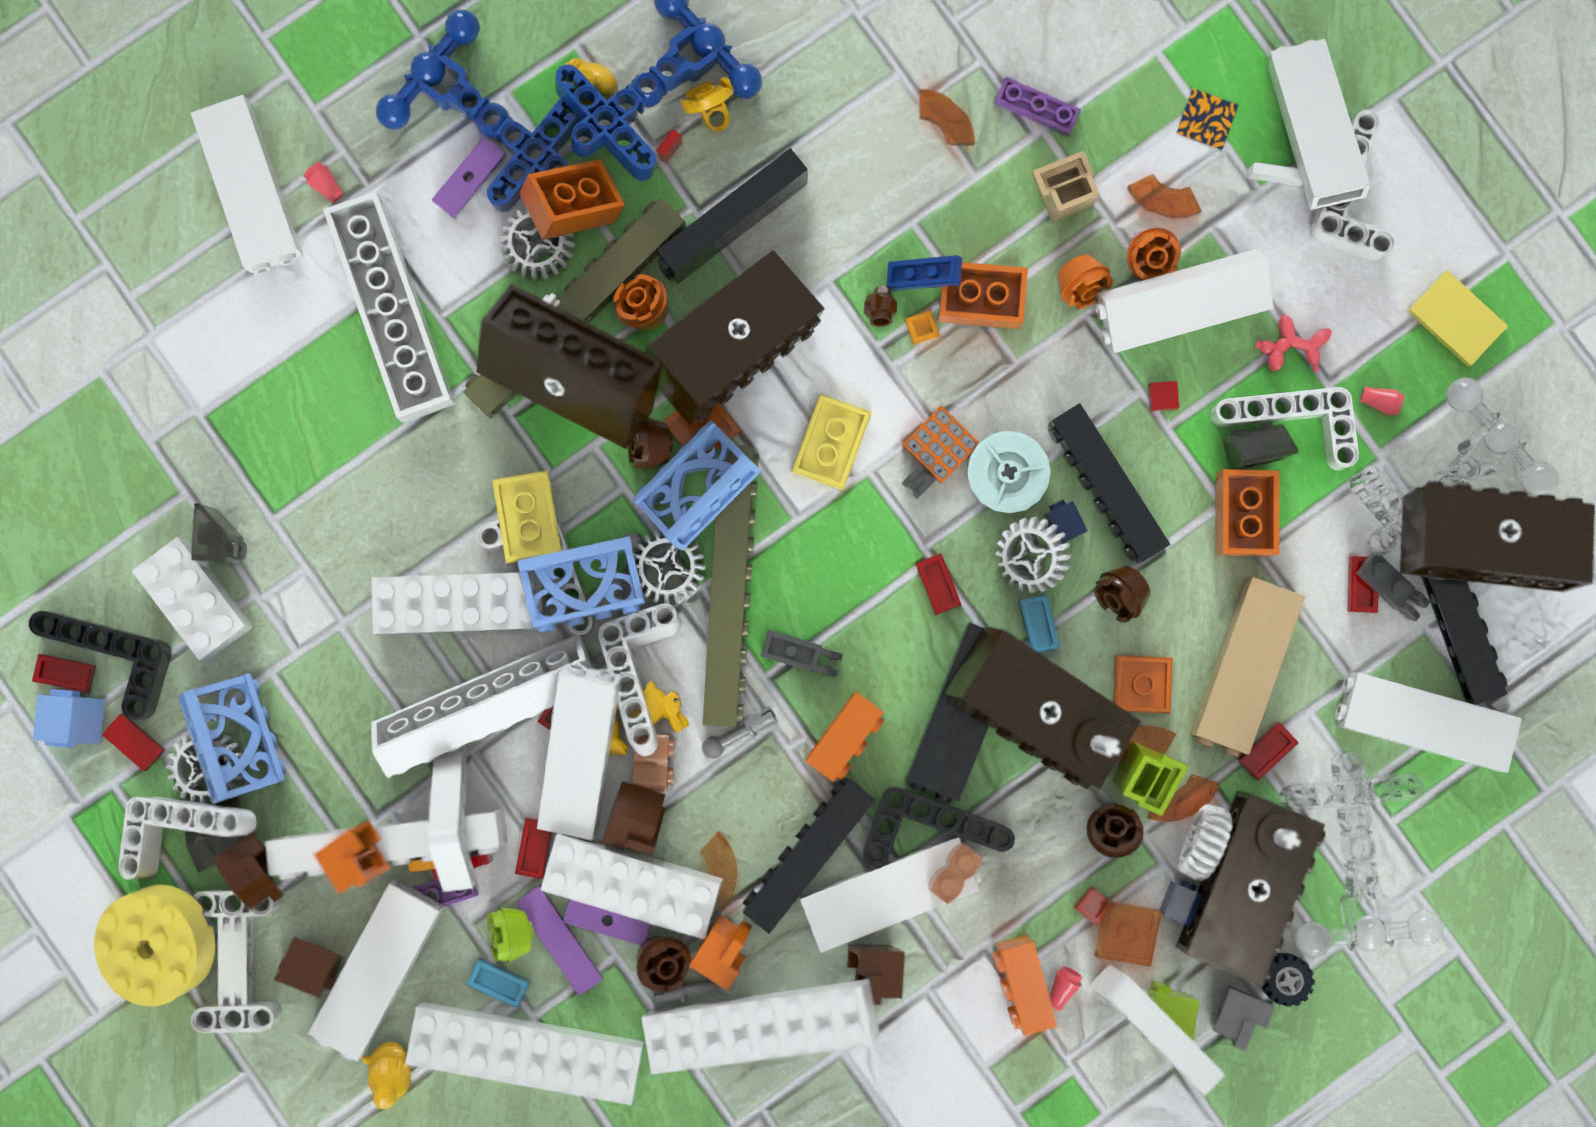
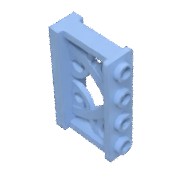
M710 420L697 431V434L686 445L678 450L677 454L666 465L659 469L658 473L647 485L640 488L633 501L659 528L669 542L683 551L761 470ZM719 441L721 442L722 450L718 459H715L717 456L715 447H713L710 453L706 452ZM729 450L738 457V460L733 465L725 462ZM710 470L706 478L707 492L702 497L691 495L682 498L686 475L696 471ZM716 476V478L719 479L713 484L714 478ZM665 495L664 500L659 503L662 505L670 504L671 506L663 511L655 510L654 505ZM689 503H695L690 509L687 505ZM673 515L675 524L670 528L662 518Z
M630 536L518 560L517 562L532 630L539 629V633L556 630L555 625L566 622L567 627L584 623L583 619L594 616L595 621L612 617L611 612L622 610L623 614L640 611L639 606L645 603ZM624 552L629 575L615 573L618 553ZM599 560L601 567L598 569L606 568L605 573L592 570L591 562ZM579 562L582 569L588 575L603 579L599 588L587 602L577 600L560 589L570 580L573 573V563ZM557 568L563 569L565 577L554 584L552 580L559 578L554 575V570ZM535 572L538 580L545 588L534 597L528 573ZM613 579L624 580L630 585L631 593L628 598L618 600L614 597L616 590L623 591V589L617 584H611ZM550 593L553 597L547 601L546 608L549 605H554L557 608V612L552 616H543L538 611L537 604L541 597ZM604 596L607 602L610 604L601 607H596ZM565 605L578 611L563 615Z
M250 673L198 689L185 691L178 696L212 804L275 785L285 780L286 768L283 760L278 759L275 750L277 748V740L274 733L269 732L266 723L269 721L268 712L265 706L260 704L258 698L260 688L256 679H252ZM230 689L240 690L245 698L244 704L238 705L235 702V696L231 699L229 707L224 706L226 693ZM219 692L217 705L199 704L198 697ZM249 710L251 718H249L244 713ZM216 715L218 716V726L215 730H210L207 728L206 722L212 720L215 723ZM225 718L238 723L250 732L247 746L239 759L235 753L227 748L213 747L212 740L217 738L223 731ZM259 744L262 752H256ZM226 755L234 765L231 767L230 762L227 760V764L221 766L218 763L219 756ZM258 760H262L266 763L268 771L264 778L255 779L246 772L245 767L248 765L251 770L260 771L256 763ZM239 774L249 784L230 791L226 787V783Z

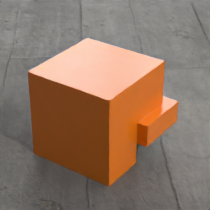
M369 820L349 829L313 854L339 894L355 885L359 888L391 869L377 846L374 845L381 840V837Z
M719 915L697 949L689 967L728 991L740 972V966L746 959V956L740 953V950L752 926L744 920L738 926L722 915Z

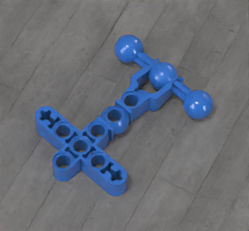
M654 0L655 7L661 16L666 19H677L685 29L670 40L668 52L657 61L655 67L652 65L649 68V72L637 74L631 83L626 86V89L618 91L608 100L599 93L575 66L563 65L559 67L555 75L556 93L581 120L572 130L571 146L575 154L581 157H588L604 145L632 177L640 181L648 180L654 173L656 156L653 150L630 126L637 118L638 113L642 114L645 108L658 105L668 91L675 89L687 80L697 82L715 66L716 62L729 75L728 78L734 89L733 94L738 98L749 99L756 96L760 91L763 82L758 68L752 64H740L730 53L732 46L725 45V36L721 28L715 24L706 23V17L698 19L688 8V0ZM690 42L695 54L703 58L697 63L687 61L686 57L678 53ZM670 71L673 75L665 76L661 72ZM648 87L651 88L653 91L650 93L643 92L641 88ZM582 100H590L593 104L586 106L580 102ZM627 103L630 104L632 108L623 109L622 107H620V105ZM608 120L612 124L609 126H603L599 123V121ZM585 136L588 137L591 141L588 143H582L578 140V138ZM626 140L630 145L624 147L620 146L617 142Z
M465 9L455 10L447 17L445 22L446 34L436 46L429 45V52H421L413 58L410 68L411 74L404 75L407 82L397 94L385 95L378 101L376 117L380 124L388 129H401L410 119V104L422 91L426 97L441 109L449 110L452 108L458 111L463 116L471 119L481 134L490 138H496L499 143L503 142L507 150L514 156L489 185L487 197L495 210L506 212L512 209L521 198L519 192L528 174L551 170L555 166H568L567 161L557 152L569 139L573 128L581 120L575 113H565L566 109L570 111L571 109L560 98L536 129L530 132L520 123L513 121V118L509 116L508 111L502 105L494 102L490 103L486 97L482 99L477 89L470 84L465 69L449 58L459 45H467L477 39L480 24L478 18L472 12ZM446 68L458 78V84L451 87L450 93L447 92L444 95H440L431 87L442 82ZM476 99L477 104L474 107H465L467 100ZM495 115L499 117L496 124H486V120L490 116ZM551 128L560 130L559 134L553 138L546 136L547 131ZM513 132L521 134L519 140L515 142L507 140L508 136ZM534 149L543 151L542 155L537 159L529 158L530 152ZM522 170L525 172V176L521 180L512 179L515 171ZM498 193L500 195L505 194L506 198L504 200L501 198L497 199L496 195Z

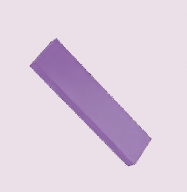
M541 885L516 901L520 910L525 911L528 921L532 922L533 929L579 996L603 980L602 975L568 925L563 922L562 916L545 891L541 890Z

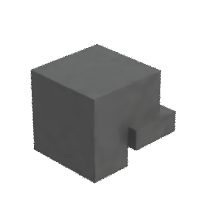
M1228 985L1212 1028L1214 1032L1231 1038L1234 1047L1246 1051L1256 1024L1267 1028L1275 1006L1270 1002Z

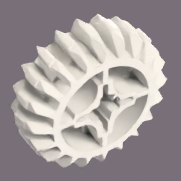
M527 208V214L525 215L520 210H517L516 215L518 219L516 221L511 217L507 219L511 228L507 226L502 227L503 233L508 235L502 236L499 239L501 244L506 245L500 249L502 255H508L504 261L507 265L513 264L511 269L514 273L521 270L523 278L528 277L531 272L533 280L536 281L538 279L539 273H542L543 278L547 280L549 278L548 271L552 270L555 276L558 275L559 272L556 268L558 265L564 269L567 267L563 258L572 259L573 257L572 253L567 250L575 248L574 242L568 241L574 237V233L559 236L558 246L553 245L552 241L548 239L542 240L536 227L532 231H524V228L534 224ZM540 238L543 244H537L534 248L532 242H537ZM517 240H520L522 244L527 246L526 260L521 259L517 255ZM544 254L552 255L546 261L534 263Z
M1032 517L1029 521L1023 518L1019 520V524H1010V531L1005 530L1002 533L1005 540H999L997 543L1003 550H999L995 554L1003 559V561L997 563L998 567L1004 566L1006 569L1002 573V577L1010 575L1012 578L1009 585L1013 586L1019 582V590L1024 591L1028 587L1030 593H1035L1037 589L1044 592L1048 590V586L1051 588L1057 586V580L1065 578L1062 571H1067L1070 568L1064 560L1071 559L1072 556L1064 552V549L1070 547L1069 543L1062 544L1061 539L1065 537V533L1056 534L1058 525L1054 524L1048 528V520L1043 519L1039 523L1037 517ZM1033 534L1042 537L1049 546L1039 543L1037 537H1034ZM1022 537L1023 541L1020 542L1021 552L1015 556L1016 544L1019 538ZM1030 552H1031V553H1034V552H1036V553L1043 552V554L1037 556V558H1036V557H1033V558H1031V557L1024 558V556L1029 555ZM1052 554L1051 567L1049 571L1045 574L1044 568H1046V557ZM1018 564L1025 565L1033 576L1024 572Z
M655 531L656 540L652 542L648 535L645 536L644 539L649 545L645 548L642 544L638 543L636 547L642 553L641 555L633 553L634 559L639 560L636 568L639 572L638 577L642 581L640 582L641 590L645 587L648 588L643 596L649 598L652 593H655L654 603H659L661 596H664V603L670 604V596H674L675 602L677 604L681 603L679 594L683 593L689 599L691 595L687 589L689 587L695 591L699 589L693 583L694 579L698 581H703L704 579L702 575L696 574L697 570L702 571L706 569L705 565L697 564L696 562L704 559V555L693 554L699 549L698 544H694L690 548L687 546L684 551L689 556L691 568L690 570L685 569L677 564L678 548L670 543L666 537L661 538L659 531ZM670 545L664 557H649V554L657 547ZM671 558L673 561L672 566H675L681 572L675 570L668 571L667 575H664L662 573L664 570L654 563L666 564ZM645 564L658 570L657 587H654L648 581L645 573ZM673 576L687 578L678 588L665 590L668 581Z
M220 734L212 740L214 747L227 748L235 753L234 750L239 746L237 742L228 745L231 740L230 735H224L221 738ZM183 735L181 737L183 744L175 743L173 745L177 753H169L168 758L174 760V763L166 765L165 768L173 770L174 775H169L167 779L169 781H177L172 789L174 791L183 789L180 795L182 799L190 796V802H198L200 800L201 803L209 804L211 798L208 790L197 787L200 782L205 780L197 755L192 751L194 749L192 739L188 735ZM235 753L238 759L242 755V753ZM226 755L219 756V764L223 756L225 760V765L227 764V760L230 762L231 767L234 765L231 759ZM186 763H188L191 766V774L189 777L186 770ZM240 774L226 783L228 791L229 789L238 788L234 780H242L243 778Z
M1206 804L1199 809L1193 821H1191L1180 847L1181 850L1177 862L1180 872L1195 880L1203 881L1210 877L1211 873L1215 871V867L1219 865V861L1230 838V831L1232 830V817L1230 813L1226 812L1223 808Z

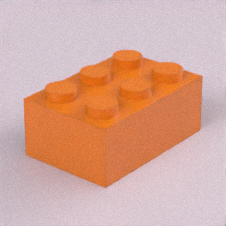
M602 159L528 174L519 192L542 240L614 224L625 206Z
M962 262L960 285L940 287L937 322L1020 329L1024 323L1028 268Z
M1223 469L1215 473V556L1272 557L1279 555V470Z
M854 692L806 757L805 762L832 782L836 778L842 780L851 767L848 761L853 754L858 757L868 744L864 739L870 731L875 734L885 721L881 718L884 712L859 693Z
M1026 934L994 943L996 951L992 952L996 969L999 970V973H1003L1004 979L999 981L1004 997L1006 996L1007 1001H1010L1012 1005L1007 1007L1014 1028L1020 1029L1022 1034L1027 1036L1058 1027L1034 941Z

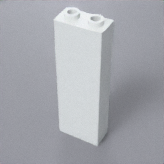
M1308 40L1300 45L1292 47L1282 46L1271 51L1267 68L1310 210L1366 198L1371 184L1326 40Z
M240 95L191 112L243 267L250 273L262 274L268 272L271 266L294 263L297 257L303 256L249 100L244 95Z
M1258 249L1250 250L1097 293L1099 303L1095 305L1099 320H1102L1103 329H1100L1102 343L1107 345L1113 353L1274 309L1268 258Z
M578 663L565 664L559 673L537 829L593 840L599 826L621 675L614 674L607 669H588Z
M1352 672L1349 674V677L1347 676L1344 679L1342 685L1343 701L1342 704L1340 703L1337 706L1335 712L1337 727L1497 772H1509L1522 718L1359 672Z
M952 836L886 862L882 866L873 867L800 896V901L820 953L946 904L929 890L928 885L932 875L946 864L950 851L959 843L963 842L967 845L966 840L960 841L958 836ZM978 870L971 878L964 881L963 889L955 900L980 891L977 883L982 881Z
M398 879L388 884L308 1032L310 1036L314 1037L316 1043L324 1047L330 1046L336 1049L341 1057L350 1061L355 1060L358 1062L365 1055L445 905L436 902L427 895L425 896Z

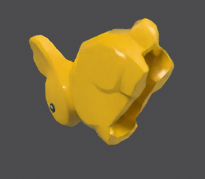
M650 681L643 691L653 725L662 718H666L675 732H682L683 728L688 727L689 721L680 712L681 699L676 691H671L666 695L653 681ZM633 710L629 718L639 717L642 710Z

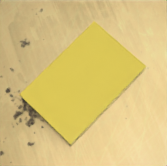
M1448 270L1444 271L1407 310L1467 367L1471 366L1508 327Z
M819 394L791 472L843 491L872 412Z
M545 470L492 480L506 563L518 562V560L562 551L549 471Z

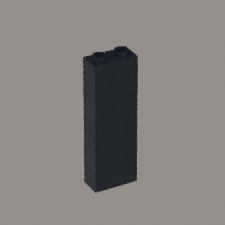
M789 148L657 250L660 258L657 262L664 276L668 280L673 278L679 284L805 187L808 180V169L794 151Z
M970 622L966 624L905 777L906 780L911 781L909 787L925 793L926 788L937 792L936 798L950 804L952 799L960 800L989 726L986 727L972 718L974 714L972 715L967 711L963 712L950 704L952 698L944 694L984 628Z

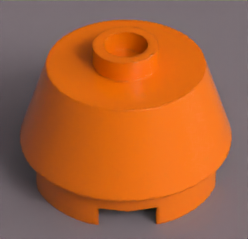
M1150 228L1138 232L1131 239L1127 251V264L1131 273L1140 280H1146L1175 272L1181 255L1180 243L1172 232L1164 228Z
M1088 254L1073 258L1057 274L1061 299L1070 308L1076 305L1078 309H1083L1098 301L1095 297L1098 295L1097 293L1102 292L1104 288L1110 290L1113 285L1110 269Z
M644 274L636 275L637 279L631 280L626 285L622 283L616 290L614 295L616 314L619 320L627 326L641 330H652L660 326L667 317L668 300L666 289L660 281Z

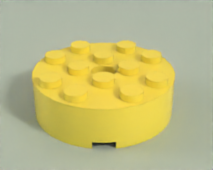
M169 885L147 886L125 895L110 904L103 912L96 927L94 953L99 970L112 990L131 1003L141 1006H159L169 1003L196 988L208 975L215 955L214 931L212 926H208L202 914V911H204L202 906L185 891Z

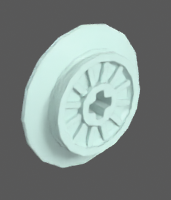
M1007 430L991 434L978 443L970 456L967 475L971 490L982 504L993 511L1011 514L1027 510L1041 499L1048 488L1051 470L1047 454L1037 441L1024 433ZM1004 466L1015 470L1012 480L1008 476L1003 477L1001 475L1005 470Z

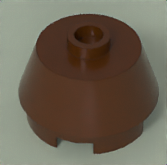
M648 417L628 445L629 462L633 463V469L647 471L668 462L669 453L673 448L672 435H669L668 425Z
M1123 566L1102 573L1096 582L1098 589L1094 591L1101 607L1104 610L1109 607L1118 615L1116 620L1120 622H1128L1132 618L1139 617L1151 595L1150 587L1145 578L1130 566Z
M1108 803L1095 810L1087 822L1086 831L1091 845L1105 857L1120 858L1128 856L1135 852L1142 843L1144 835L1143 825L1138 814L1133 809L1130 810L1125 806L1117 805V803Z
M654 936L647 939L638 949L636 956L637 976L640 982L650 990L665 991L666 993L681 987L686 981L684 977L691 963L688 948L682 941L676 938Z

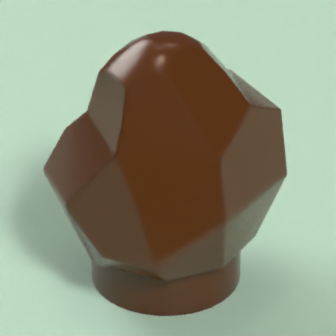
M877 286L874 293L867 295L864 302V314L870 318V324L873 326L885 327L890 325L892 318L897 312V301L888 287Z

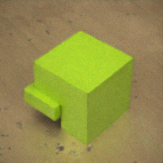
M1133 741L1113 778V782L1123 795L1135 800L1138 806L1163 816L1189 767L1186 763L1162 752L1160 754Z
M1151 981L1150 990L1148 989L1150 999L1194 1041L1200 1000L1186 992L1171 990V987L1163 982Z

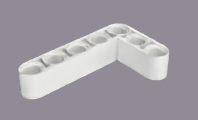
M1369 109L1362 110L1351 120L1364 165L1380 125L1377 113ZM1359 121L1365 122L1368 130H1363L1359 126ZM1352 201L1341 203L1340 207L1331 205L1317 208L1310 229L1311 235L1315 240L1370 261H1379L1394 249L1395 240L1391 233L1347 217ZM1322 221L1330 224L1331 232H1327L1322 228ZM1348 231L1356 234L1357 242L1349 239ZM1374 241L1382 244L1383 252L1376 250Z
M1343 387L1227 398L1213 406L1210 411L1211 421L1218 427L1321 417L1325 456L1330 468L1334 470L1353 466L1359 458L1352 397L1350 392ZM1332 395L1339 398V408L1331 404L1330 399ZM1304 398L1310 399L1313 403L1312 411L1304 408ZM1276 401H1281L1285 405L1286 411L1284 414L1276 410ZM1248 404H1254L1258 408L1257 417L1249 414L1247 410ZM1222 406L1230 410L1231 418L1229 420L1221 416L1220 408ZM1335 422L1343 426L1344 433L1342 436L1335 432ZM1339 450L1346 453V463H1342L1338 459L1337 453Z
M556 513L562 551L569 550L568 542ZM499 519L484 524L477 532L479 544L486 549L494 551L503 548ZM490 530H496L498 533V539L493 544H487L485 541V536ZM573 563L572 576L560 589L565 593L571 589H576L579 593L578 600L587 602L588 599L575 563ZM555 569L553 573L556 577H558ZM557 578V579L552 580V581H553L554 584H555V583L559 582L560 580H562L563 578ZM565 605L563 615L578 612ZM594 616L587 618L588 627L585 630L578 631L575 626L568 627L569 630L576 635H589L595 628Z
M667 603L607 621L602 624L598 631L608 670L614 674L621 675L618 706L628 740L635 752L642 756H649L656 751L658 738L631 649L673 636L680 630L681 620L677 611L671 604ZM666 616L673 617L667 624L660 623ZM646 625L642 632H634L637 626ZM619 634L615 641H607L610 635ZM627 659L623 666L615 667L617 660ZM634 684V688L630 692H622L625 685ZM633 710H642L639 717L629 718ZM640 736H650L647 743L643 745L637 744Z
M466 744L456 751H448L433 759L428 842L444 892L474 888L475 885L474 869L464 839L468 763Z
M157 796L133 797L128 801L125 810L119 858L120 875L127 880L155 876L159 867L163 827L219 836H244L253 833L257 825L256 816L247 809Z
M1109 964L1090 983V986L1106 1002L1119 1010L1202 1095L1206 1096L1225 1076L1201 1049L1126 974Z

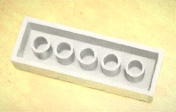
M519 572L371 578L373 634L376 635L532 630ZM535 572L528 573L534 597L545 588L538 580ZM546 595L541 597L537 604V609L543 616H547Z
M558 833L555 837L541 890L705 939L711 924L723 878L630 850H622L603 844L600 841Z

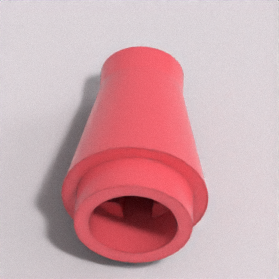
M321 162L312 165L303 175L307 180L306 184L327 198L332 204L340 200L345 194L328 166H323Z
M1365 386L1360 402L1388 416L1391 414L1398 416L1405 395L1398 393L1399 390Z
M1062 966L1060 971H1056L1050 993L1052 1008L1062 1011L1066 1003L1082 986L1081 980L1083 977L1081 974L1067 966Z

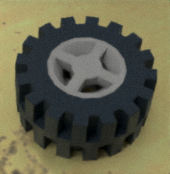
M1278 953L1272 960L1273 971L1270 978L1264 981L1262 991L1277 1004L1286 1007L1301 1005L1300 1002H1306L1309 999L1307 995L1313 992V989H1311L1312 985H1315V980L1312 978L1314 975L1313 971L1301 958L1290 953Z

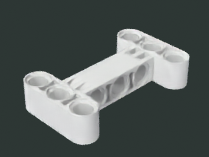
M231 888L208 889L193 896L204 909L202 911L204 917H218V1002L207 1003L193 1012L190 1021L191 1026L197 1032H262L268 1030L280 1020L281 1009L278 1004L272 1001H254V916H263L275 911L280 905L281 898L274 902L268 897L269 906L267 909L258 904L250 910L242 901L239 909H235L231 905V898L235 895ZM205 896L212 900V908L210 910L203 906V898ZM233 1010L241 1015L240 1024L232 1020L231 1013ZM260 1010H265L269 1013V1023L261 1020ZM204 1011L212 1015V1024L204 1021Z

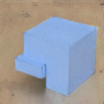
M50 689V695L37 694L33 740L45 741L44 745L66 748H75V744H101L105 699L80 697V691Z

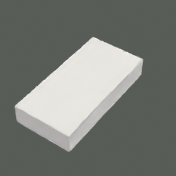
M1255 162L1247 170L1246 179L1294 186L1303 185L1298 168Z

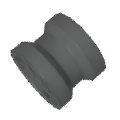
M920 464L901 484L905 488H910L913 491V496L918 499L937 479L934 476H929L925 472V468Z

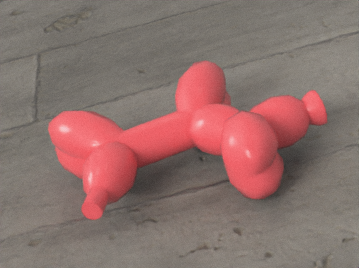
M1284 314L1278 322L1281 338L1276 343L1266 340L1261 342L1259 339L1256 341L1254 348H1259L1262 353L1269 355L1267 362L1271 371H1278L1283 366V353L1288 351L1290 347L1305 351L1306 358L1313 365L1314 372L1320 371L1318 366L1320 361L1319 348L1330 339L1332 331L1329 328L1321 329L1310 340L1295 336L1292 319Z

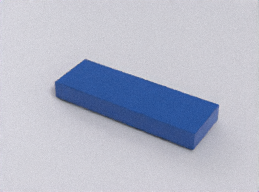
M953 255L888 262L886 287L891 291L960 285L962 257Z

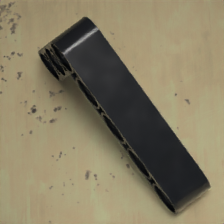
M37 611L31 615L28 624L29 629L37 636L134 661L121 705L122 713L130 720L148 719L154 715L172 654L168 643L57 612ZM46 617L51 622L47 631L43 628V621ZM73 624L78 629L77 635L74 638L70 635V628ZM100 631L105 636V640L101 645L96 640ZM127 638L132 643V648L128 653L123 648V643ZM156 645L159 649V655L153 660L150 656V650ZM145 673H149L151 676V683L148 687H145L142 682ZM138 700L143 703V710L140 714H137L134 708Z
M891 786L884 790L863 847V856L871 866L879 867L884 865L890 856L903 817L999 852L1010 850L1015 844V836L1011 829L1002 824L909 790ZM892 792H899L902 795V803L898 807H891L887 803V797ZM918 802H926L929 807L928 813L922 817L916 816L914 814V806ZM946 811H952L955 815V821L951 826H943L941 824V815ZM885 818L890 819L893 823L892 830L886 834L879 832L877 828L879 821ZM972 821H979L982 827L980 833L976 836H970L967 832V826ZM998 831H1006L1008 835L1007 842L1004 845H996L994 843V835ZM877 845L883 848V856L879 860H872L868 857V851L872 846Z

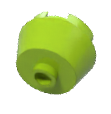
M499 907L498 910L487 914V928L490 931L492 946L490 947L495 962L506 961L509 964L530 952L534 930L532 922H528L524 910Z

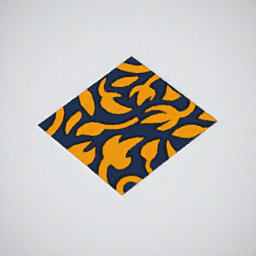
M1192 88L1176 134L1222 150L1238 105Z

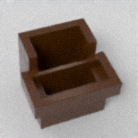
M622 781L610 811L601 843L622 850L625 846L652 855L665 812V808L662 807L665 795Z
M250 833L212 860L233 893L250 910L268 897L275 902L284 896L272 876H269L266 847L253 833Z
M294 937L278 967L279 970L274 980L321 999L324 990L328 989L331 991L337 981L334 977L343 957Z
M848 944L847 967L856 968L855 981L869 979L874 1005H882V998L902 999L905 952L892 945Z

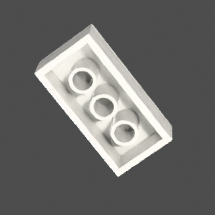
M176 537L132 570L133 574L199 661L212 660L254 628L253 624L188 539Z

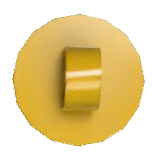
M719 78L720 84L715 85L710 80L685 93L687 99H679L684 113L699 112L705 126L713 131L720 132L726 129L729 125L730 116L724 101L734 92L729 78ZM714 111H720L723 116L721 123L716 126L711 125L710 115Z

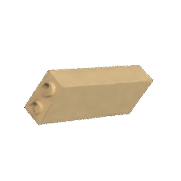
M1255 577L1246 578L1190 735L1198 737L1197 743L1210 748L1217 744L1224 747L1223 753L1239 758L1240 753L1250 754L1306 596Z

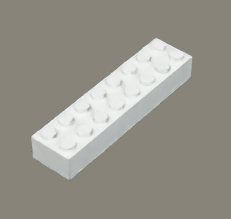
M374 191L323 209L396 418L405 423L455 405L453 394L381 196Z
M571 636L371 722L372 752L386 777L402 774L415 765L428 763L436 756L448 751H456L464 744L474 740H481L492 732L499 729H507L515 722L535 717L541 711L553 707L558 676L565 664L578 663L594 670L592 659L581 636Z
M504 809L465 813L464 839L469 854L473 853L472 850H479V855L495 853L497 850H501L500 846L508 842ZM429 818L373 825L381 837V840L374 845L377 846L387 863L393 860L394 866L409 864L416 857H421L422 862L433 861L428 842ZM351 828L284 836L265 841L269 876L279 875V880H286L304 875L306 871L307 876L325 874L313 854Z
M869 979L655 1009L642 1017L651 1074L870 1046L880 1037Z
M423 1001L415 1010L405 1065L632 1105L645 1041Z

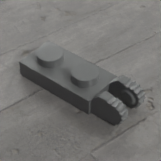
M1377 551L1371 552L1356 572L1393 609H1397L1407 619L1416 622L1420 617V613L1413 606L1405 603L1408 598L1422 608H1427L1430 604L1425 595L1415 590L1416 587Z
M768 630L761 657L810 672L817 671L836 677L838 671L828 666L817 665L818 658L821 654L833 660H841L843 654L824 649L822 645Z

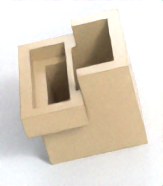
M1084 150L1033 170L1031 173L1052 223L1093 207L1100 196L1093 180L1095 175Z

